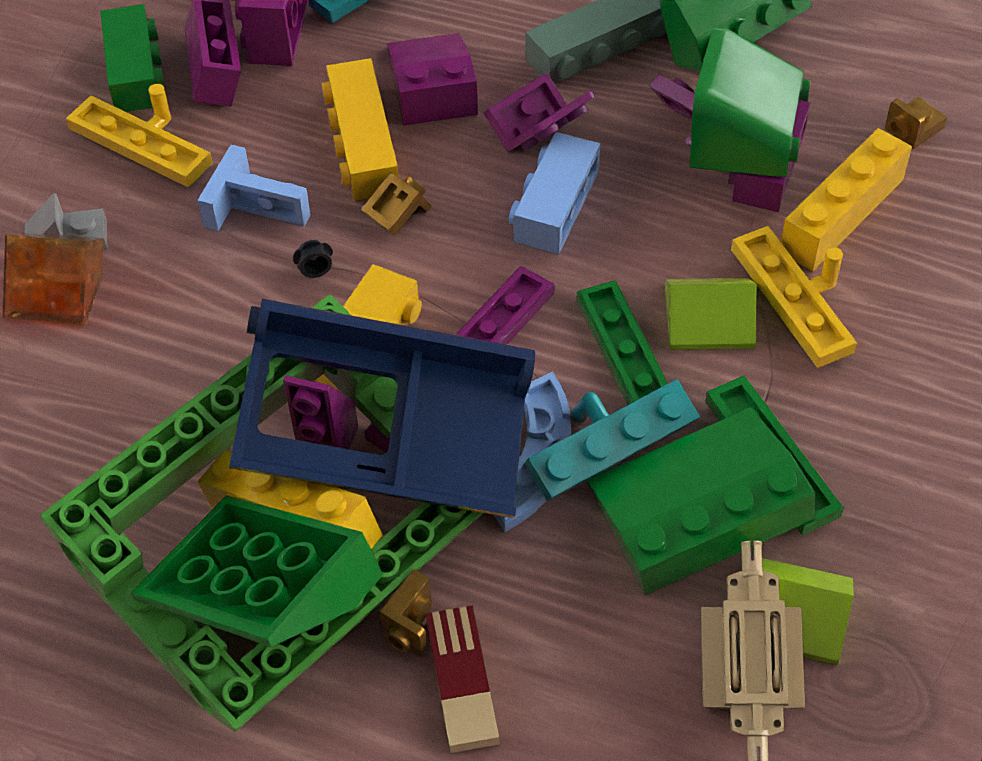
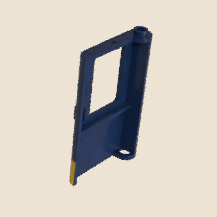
M262 299L261 307L251 306L246 333L254 334L255 339L229 468L498 516L515 517L516 507H514L524 403L533 376L535 350L268 299ZM281 357L389 377L395 380L397 391L388 451L383 455H377L261 433L258 429V420L270 361L273 358Z

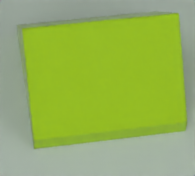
M749 278L665 279L670 350L755 349L757 284Z
M762 558V571L777 575L779 578V600H785V607H801L803 658L838 665L854 597L853 578Z

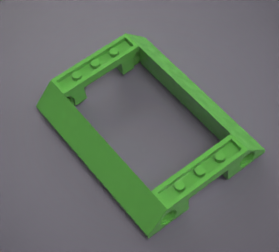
M331 294L312 307L351 315ZM252 353L40 514V519L81 577L204 711L234 732L239 730L394 593L413 569L419 571L483 514L481 512L423 502L383 536L371 549L383 576L353 610L270 647L259 643L240 660V666L227 653V645L209 625L206 624L200 629L192 619L135 600L131 592L149 572L143 567L142 553L122 532L205 468L225 450L234 445ZM281 357L273 358L270 361L258 425L287 403L283 383L285 376L314 382L324 374L345 396L355 401V406L388 440L390 439L397 383L392 378Z

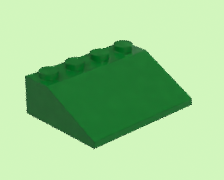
M659 0L675 65L701 71L713 28L729 29L745 39L755 42L812 7L810 0Z
M751 407L587 480L644 595L742 552L740 543L743 541H750V547L752 548L753 541H761L763 543L815 519L814 490L792 454Z
M226 495L140 582L131 594L137 601L271 647L353 610L383 576V573L363 532Z

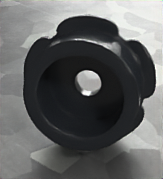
M309 240L304 242L299 249L295 250L293 262L297 264V268L304 276L309 278L321 277L332 267L330 256L333 255V250L328 243L321 244L318 240Z

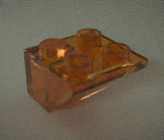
M5 234L3 318L85 325L102 280L104 238L48 234Z

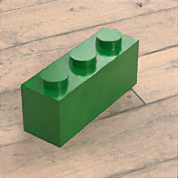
M144 4L100 10L108 87L114 107L125 112L153 108L148 91L149 87L153 84H161L164 86V90H166L162 68H156V65L162 64L158 42H152L159 40L155 18L147 17Z

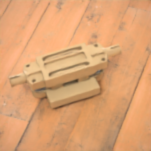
M743 541L740 543L742 571L727 576V600H723L722 607H701L702 702L703 709H730V731L747 737L748 761H757V747L759 748V761H769L768 737L784 731L783 709L803 710L805 708L801 607H785V600H779L778 576L762 571V542L753 541L752 561L750 541Z

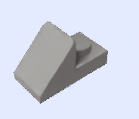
M56 193L52 194L25 223L24 254L26 259L107 249V218L104 209L63 213Z

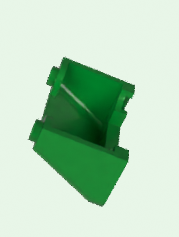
M713 28L695 89L689 168L787 177L789 163L798 162L800 138L793 137L798 101L808 102L811 79H803V70L729 29Z

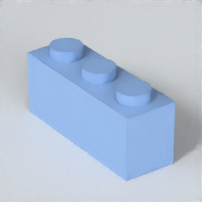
M555 132L548 146L544 145L541 148L535 173L527 175L523 196L520 201H514L510 210L509 224L513 225L514 242L560 254L599 173L600 143Z

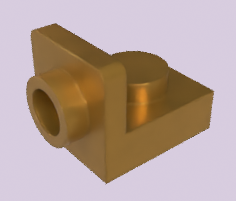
M919 96L907 104L896 98L890 103L884 129L889 131L894 137L911 145L912 149H915L945 128L948 116Z
M390 172L361 210L396 236L418 206L428 212L432 205L423 197L427 190L413 178L407 176L403 181Z
M415 569L412 570L382 608L380 617L382 634L392 647L401 652L409 650L421 657L427 650L426 631L419 624L426 618L425 613L430 612L433 601L430 592V578Z

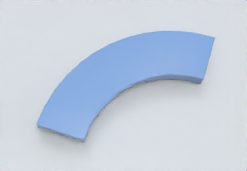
M553 371L531 381L525 397L523 414L526 421L527 437L522 455L519 456L518 481L514 502L516 515L514 518L494 515L504 532L521 524L546 502L525 461L540 451L571 436L569 405L562 386Z

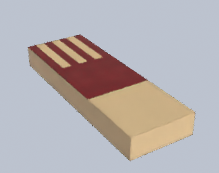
M473 605L425 613L450 753L499 745V733Z

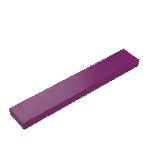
M520 266L456 335L507 345L554 294L555 284ZM371 423L364 431L365 439L387 452L389 440Z

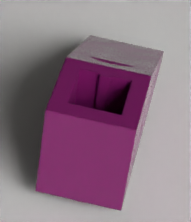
M285 376L283 383L295 440L350 449L358 430L355 401L330 385Z

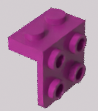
M545 73L484 111L483 114L507 152L518 145H521L525 151L587 112L589 109L585 103L594 98L595 95L590 90L567 105L548 73Z

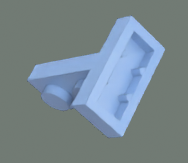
M230 145L197 200L204 227L219 231L231 209L305 226L311 216L306 188L250 174L246 149L236 145Z

